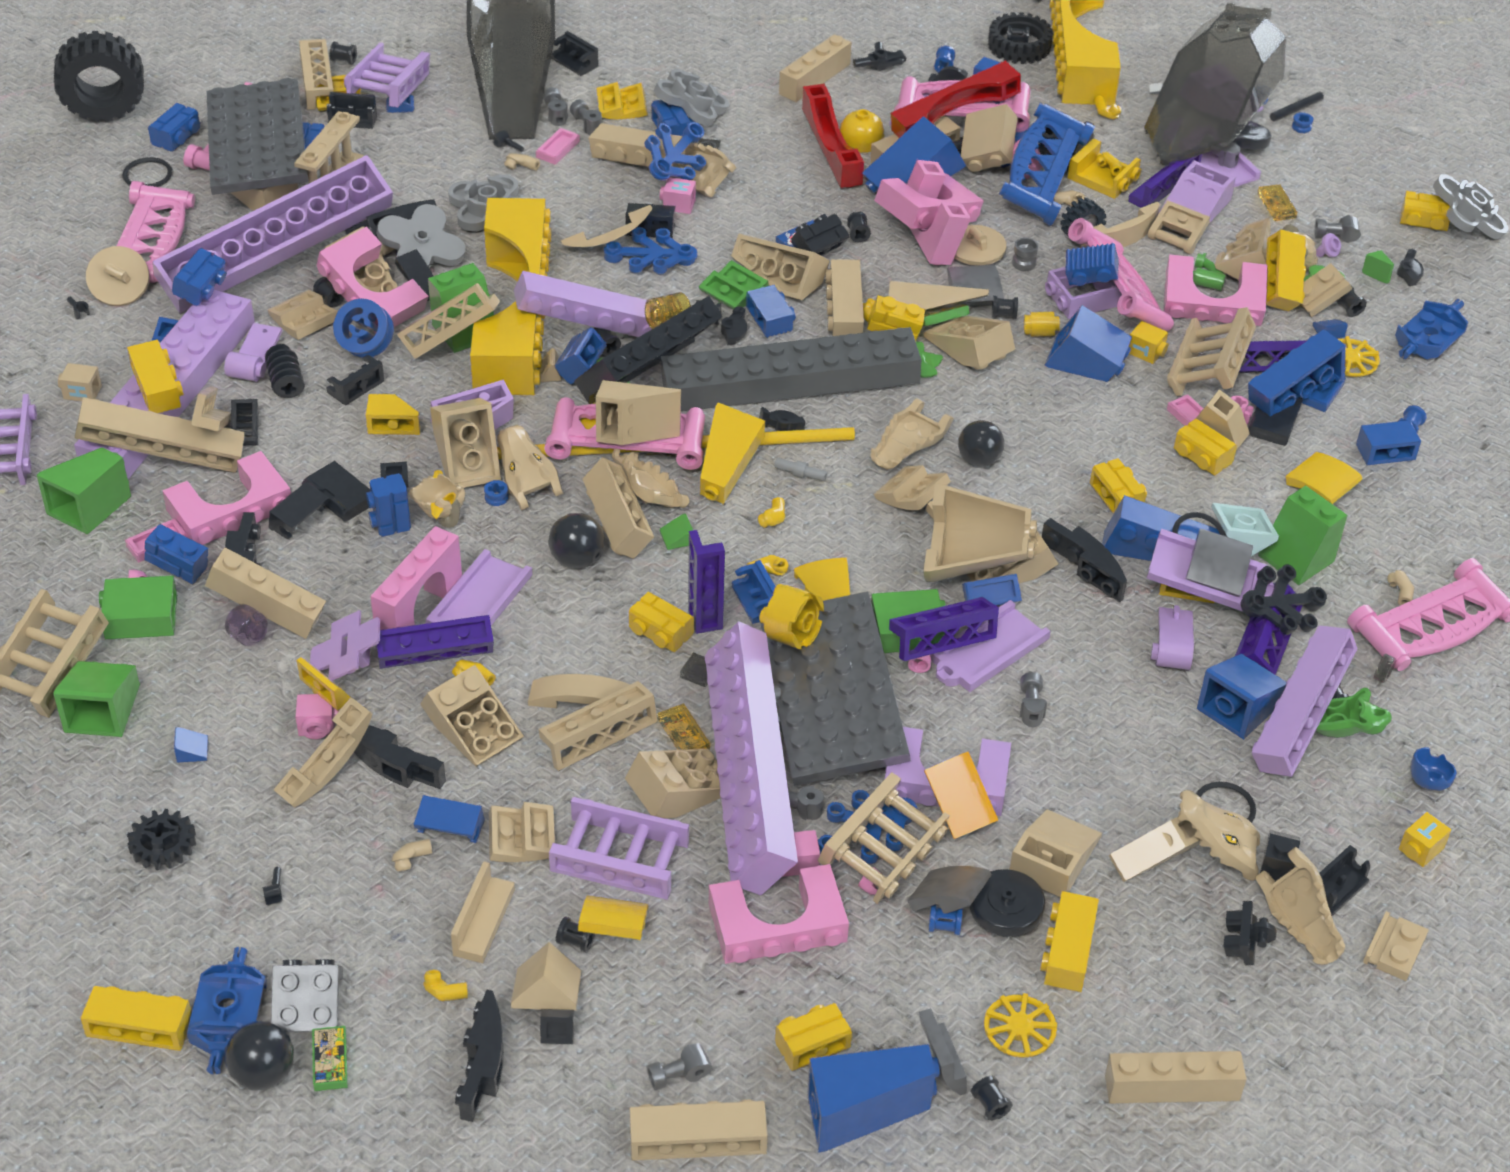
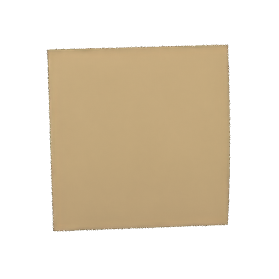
M307 290L268 309L272 319L297 340L334 323L338 312L324 305L322 296L311 290Z
M924 465L905 466L882 486L874 496L877 500L893 507L920 510L933 498L935 484L947 486L951 481L947 473L927 474Z
M524 802L521 809L491 805L489 810V861L526 862L549 858V851L552 844L555 843L554 810L552 805Z

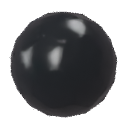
M978 420L969 423L961 431L958 438V448L963 459L969 464L984 467L995 463L1001 457L1005 440L998 426L989 421Z

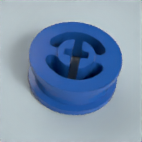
M360 298L347 302L339 309L334 319L333 331L340 346L351 354L361 358L365 355L375 357L386 350L391 343L394 325L391 316L385 309L372 300ZM354 321L360 326L369 327L377 333L373 336L368 331L359 330L351 325V323Z

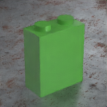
M174 576L105 579L104 591H99V605L109 622L103 631L104 638L123 639L174 636L178 596Z
M938 589L871 594V604L884 653L899 652L900 637L889 630V619L946 606L945 601L940 600ZM938 632L930 643H938L945 633ZM919 637L910 639L909 650L915 649L921 641Z

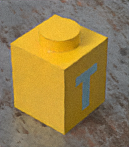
M1141 321L1130 333V336H1132L1129 343L1131 348L1130 355L1154 364L1160 356L1163 357L1166 354L1169 343H1166L1167 331Z
M1426 812L1405 830L1399 850L1409 859L1424 867L1445 848L1452 829Z

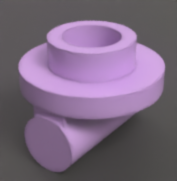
M1332 233L1324 235L1322 244L1316 249V255L1318 257H1322L1324 254L1329 257L1337 256L1341 248L1339 238Z

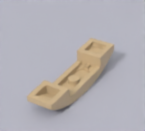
M1155 202L1140 208L1138 217L1107 229L1103 224L1093 228L1117 240L1123 247L1129 246L1148 235L1150 227L1158 216L1160 204ZM1081 244L1080 249H1081L1082 247H1085V248H1086L1088 245H1086V244Z
M648 205L628 213L632 223L587 240L583 231L563 239L561 242L563 245L572 247H589L608 243L636 228L648 216L652 207Z
M587 674L546 676L533 680L528 706L557 709L558 701L591 704L630 684L612 678ZM644 710L640 711L637 717H643Z
M350 697L332 719L337 724L336 727L298 771L292 767L274 788V791L293 807L299 806L315 795L339 772L362 740L373 714Z

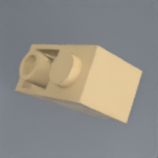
M1220 389L1196 417L1237 445V449L1250 434L1240 405Z

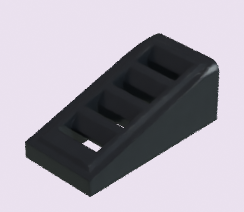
M258 399L231 400V429L237 431V429L252 428L250 431H241L245 432L244 436L252 435L251 438H244L243 446L258 445ZM252 414V416H238V415ZM252 421V423H238V422Z

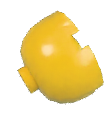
M866 109L849 113L840 125V131L846 143L850 147L858 149L859 153L871 152L872 143L884 139V127L878 115Z

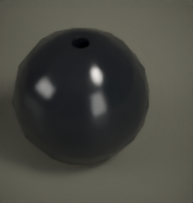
M569 513L559 518L551 527L548 539L551 554L561 565L570 569H582L594 564L601 557L605 543L602 527L591 516L584 513Z
M253 1021L241 1026L230 1037L225 1048V1065L230 1077L249 1090H267L279 1085L288 1076L294 1063V1047L290 1036L269 1021Z

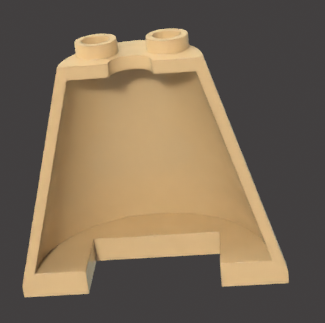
M935 484L932 503L934 526L931 549H926L923 571L926 582H936L1025 559H1034L1035 542H1031V537H1036L1037 520H1032L1031 509L950 486Z

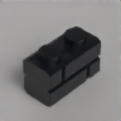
M834 213L828 217L826 214H822L813 221V224L808 225L806 222L795 229L796 233L791 238V243L795 248L814 252L821 256L842 246L849 239V233L842 226V222L837 214Z

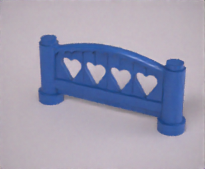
M1039 103L1034 112L1037 120L1024 133L1015 150L1010 169V183L1004 182L999 195L1003 199L1043 218L1042 222L1052 226L1062 207L1061 204L1053 201L1076 144L1085 146L1093 133L1095 125L1089 122L1083 123L1045 103L1044 105ZM1045 127L1050 128L1058 139H1045L1042 136L1045 133ZM1038 143L1044 144L1052 155L1037 154L1035 150L1039 147ZM1031 159H1036L1045 171L1030 170L1028 165H1031ZM1024 175L1031 176L1038 187L1023 186L1021 181H1024Z

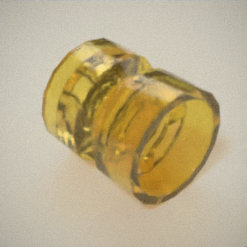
M682 292L648 299L644 307L648 325L651 329L657 327L691 306L690 301Z

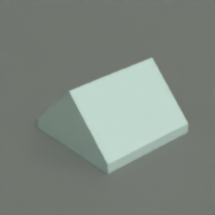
M1220 503L1212 504L1211 508L1227 537L1253 545L1251 556L1278 540L1279 535L1263 509Z

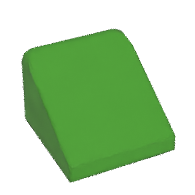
M1382 250L1371 252L1365 257L1362 272L1387 284L1390 282L1394 263Z
M686 514L680 515L660 528V534L667 550L689 546V531H692L693 528Z

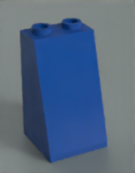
M923 116L862 174L867 180L865 182L866 187L874 194L876 191L878 192L881 180L899 178L907 184L917 160L938 162L943 172L949 176L962 170L966 164L952 139Z
M929 1044L810 1058L807 1097L818 1153L826 1152L930 1110L932 1096L937 1095L935 1077H939L940 1070L937 1057L931 1056Z

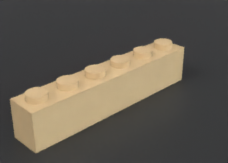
M83 397L74 438L236 473L238 468L237 460L241 459L245 432L230 428L214 431L191 425L192 421L180 417H172Z

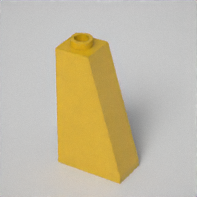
M717 403L700 477V495L705 496L709 500H715L722 504L725 503L764 438L765 420Z

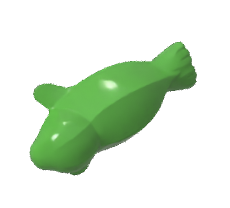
M1362 688L1350 697L1332 699L1315 732L1333 738L1347 737L1360 732L1370 735L1379 734L1391 722L1392 715L1388 710L1371 704L1369 702L1371 691L1368 688Z

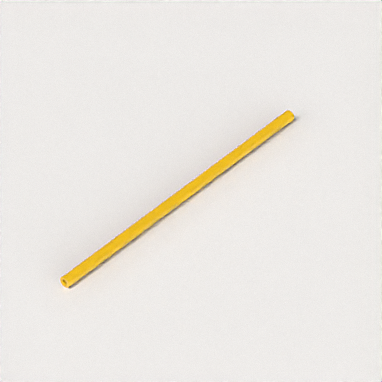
M854 427L765 432L760 445L855 440ZM703 435L701 448H707L709 435ZM535 444L546 457H549L544 449L545 444ZM497 446L498 460H501L502 452L500 447ZM572 446L569 456L613 453L614 449ZM620 449V452H619V453H628V452H632V451H634V452H646V451H638V450L636 451V450H625V449L623 450V449Z

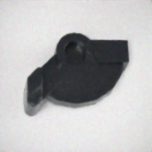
M946 66L937 75L932 73L928 81L964 80L969 73L964 68Z
M1413 248L1408 249L1404 260L1400 262L1397 269V275L1403 278L1409 287L1417 285V282L1420 281L1424 274L1422 264L1414 258L1417 251Z
M742 306L735 307L729 317L722 319L721 334L725 336L727 345H735L736 341L741 340L747 333V322L744 319L746 309Z
M764 407L760 409L759 418L765 420L766 428L768 425L775 427L776 431L804 430L805 420L803 416L799 417L795 413L786 410L769 412Z

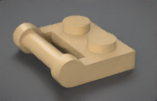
M1167 200L1150 227L1148 238L1153 240L1157 238L1184 249L1185 253L1192 254L1197 242L1210 223V217ZM1165 226L1190 237L1188 240L1165 232L1161 228Z

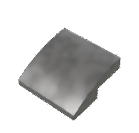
M995 264L947 267L949 286L989 290V296L961 302V304L968 305V307L992 305L993 295L1004 299L1000 277Z
M1200 528L1185 579L1239 597L1248 571L1253 545Z
M948 866L930 870L907 902L913 911L939 904L944 914L970 906L992 874L988 869L973 866Z
M931 1008L920 1011L919 1019L932 1052L938 1059L939 1069L946 1084L959 1095L967 1094V1076L944 1022L937 1023Z

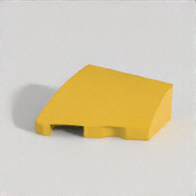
M847 557L818 560L794 568L795 579L800 578L805 585V591L819 595L823 601L850 595Z

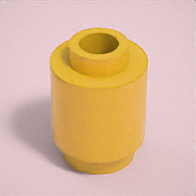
M1054 311L1030 312V315H1024L1025 335L1031 334V337L1055 336V331H1060L1059 316H1055Z

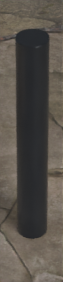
M1320 91L1270 113V119L1276 121L1323 100L1324 95Z

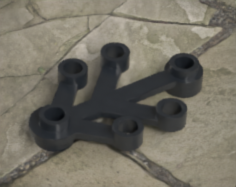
M1285 564L1277 571L1278 578L1272 595L1264 596L1267 585L1276 579L1274 569L1270 566H1265L1257 572L1258 580L1255 588L1243 595L1240 606L1242 611L1249 617L1264 616L1279 627L1283 634H1291L1297 629L1298 625L1301 630L1309 633L1318 626L1316 617L1310 613L1303 616L1291 606L1304 605L1309 611L1314 612L1325 605L1327 594L1321 587H1311L1304 593L1284 595L1288 583L1296 578L1297 575L1293 566ZM1271 608H1276V609L1279 610L1281 613H1283V614L1285 615V617L1282 618L1280 615H1278V614H1277L1275 611H1273Z

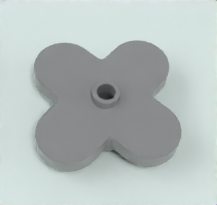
M672 69L667 80L661 79L657 82L654 88L656 96L668 104L682 107L686 114L699 124L705 126L712 125L717 114H725L729 106V101L726 97L717 92L712 84L709 83L706 86L700 82V77L695 74L687 73L680 69Z
M496 175L488 177V181L478 183L477 179L471 182L460 181L452 184L448 189L450 203L460 208L457 212L458 225L468 231L484 229L487 198H517L516 196L519 193L518 181L510 175Z
M1440 175L1433 183V188L1438 196L1450 205L1447 210L1449 220L1460 230L1471 232L1477 227L1493 239H1500L1508 231L1506 222L1497 214L1499 207L1498 205L1494 206L1493 195L1482 185L1476 182L1468 184L1467 180L1459 183L1448 175Z
M424 204L417 207L410 220L399 216H386L378 223V239L384 245L395 248L396 252L398 251L397 257L417 249L428 267L433 263L435 265L440 263L453 266L463 260L465 253L464 242L459 237L443 231L446 215L442 209L435 205Z

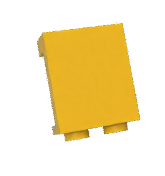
M1093 138L1070 159L1067 179L1116 199L1122 192L1128 189L1133 181L1139 179L1141 175V159L1136 157L1129 165L1120 162L1123 171L1117 176H1113L1109 165L1100 167L1097 157L1102 155L1100 153L1101 141Z

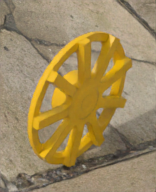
M1345 336V339H1338L1347 346L1345 351V376H1367L1378 368L1380 363L1379 351L1368 345V341L1364 340L1362 342L1350 339L1349 336ZM1352 344L1358 345V347L1353 349ZM1363 348L1368 350L1367 352H1360ZM1373 356L1375 361L1365 357ZM1361 362L1369 364L1373 368L1367 371ZM1358 367L1361 373H1350V368Z
M1023 993V995H1002L987 1009L984 1018V1030L989 1041L1001 1052L1013 1057L1027 1058L1043 1053L1052 1045L1056 1037L1057 1022L1047 1003L1043 1004L1041 1001L1028 996L1027 993ZM1009 1002H1021L1020 1012H1016ZM1027 1003L1038 1008L1032 1013L1026 1014ZM1003 1005L1010 1016L995 1012V1010ZM1043 1013L1049 1020V1022L1033 1021ZM990 1018L1003 1021L1006 1024L990 1028ZM1034 1029H1050L1049 1039L1047 1040ZM1007 1031L1009 1037L1001 1046L993 1036ZM1031 1036L1042 1044L1041 1048L1032 1052L1028 1043V1039ZM1014 1040L1022 1041L1024 1053L1008 1049Z

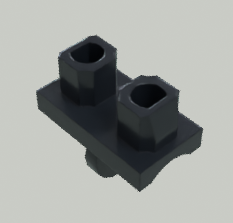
M1243 901L1242 910L1226 911V927L1228 932H1240V935L1224 936L1223 945L1226 956L1243 957L1245 965H1254L1256 942L1258 947L1265 948L1267 943L1276 939V927L1268 923V919L1265 917H1261L1258 922L1257 916L1253 914V901Z

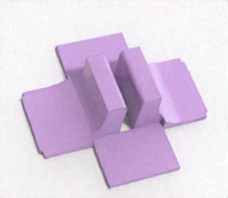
M358 610L331 624V639L312 647L310 663L319 671L329 669V679L331 681L355 672V670L359 669V666L364 668L370 665V647L377 645L380 641V619L376 617L361 624V611Z

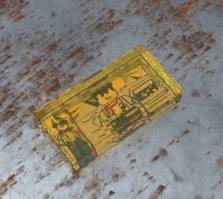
M1280 184L1258 188L1257 194L1274 221L1297 218L1298 211Z
M684 703L658 712V721L677 750H710L709 740Z

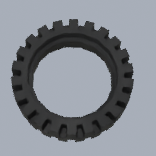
M1011 12L1009 16L1006 13L1002 17H996V20L994 19L990 24L988 48L997 58L1001 59L1004 57V61L1012 60L1014 64H1017V61H1020L1021 64H1026V61L1030 64L1034 63L1035 60L1039 62L1050 53L1053 29L1045 19L1040 20L1041 17L1037 15L1033 17V14L1030 13L1026 16L1024 12H1019V15ZM1008 26L1018 29L1030 27L1029 35L1038 40L1029 43H1019L1005 39L1003 36L1007 35Z

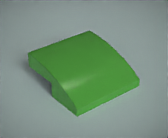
M731 260L719 273L714 270L699 285V289L734 309L738 306H746L747 291L767 287L769 283L768 280Z

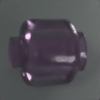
M242 604L233 608L227 615L225 620L226 633L242 645H254L266 636L268 621L255 608Z

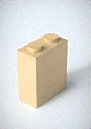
M1007 104L966 114L961 157L971 172L1012 163L1018 116Z

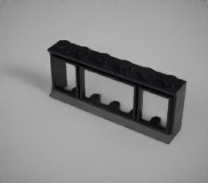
M707 296L604 357L575 379L574 382L588 404L596 402V395L603 380L622 383L629 382L659 364L661 356L673 355L695 342L697 335L723 316L711 297Z

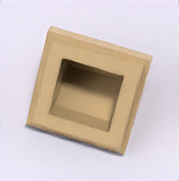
M554 348L550 349L541 361V368H539L540 382L562 380V376L555 369L559 356Z

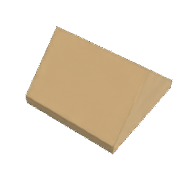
M548 942L517 968L511 1008L576 1010L581 970Z

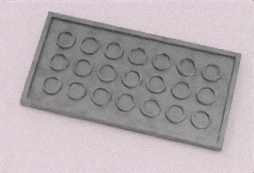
M283 78L280 81L273 82L261 81L251 85L238 84L229 88L216 87L206 91L210 188L212 195L308 182L307 170L294 166V162L305 151L298 78Z
M868 591L824 600V612L819 611L818 617L819 620H822L821 629L816 639L808 647L802 646V649H797L767 637L773 684H779L781 699L776 700L794 786L911 761ZM760 622L762 632H765L764 624Z

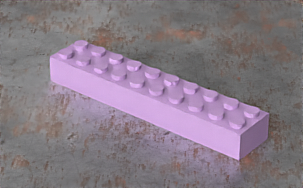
M368 155L154 260V276L180 314L188 310L193 304L187 302L185 298L181 299L173 295V280L198 249L203 248L211 252L212 255L215 254L225 259L224 271L227 272L226 278L221 285L216 284L214 286V290L223 292L362 222L367 216L391 207L393 191Z
M214 290L209 300L203 299L199 305H192L161 341L160 346L168 351L170 364L168 365L173 364L177 376L175 381H180L184 396L179 397L181 408L158 414L179 417L225 361L228 353L233 351L246 335L253 323H255L250 299ZM134 375L110 402L148 411ZM80 439L74 444L77 457L101 447L118 453L125 462L127 479L132 476L149 455Z
M738 621L730 630L725 632L714 647L707 651L705 663L730 880H740L742 889L762 895L789 871L798 860L767 635L765 632Z

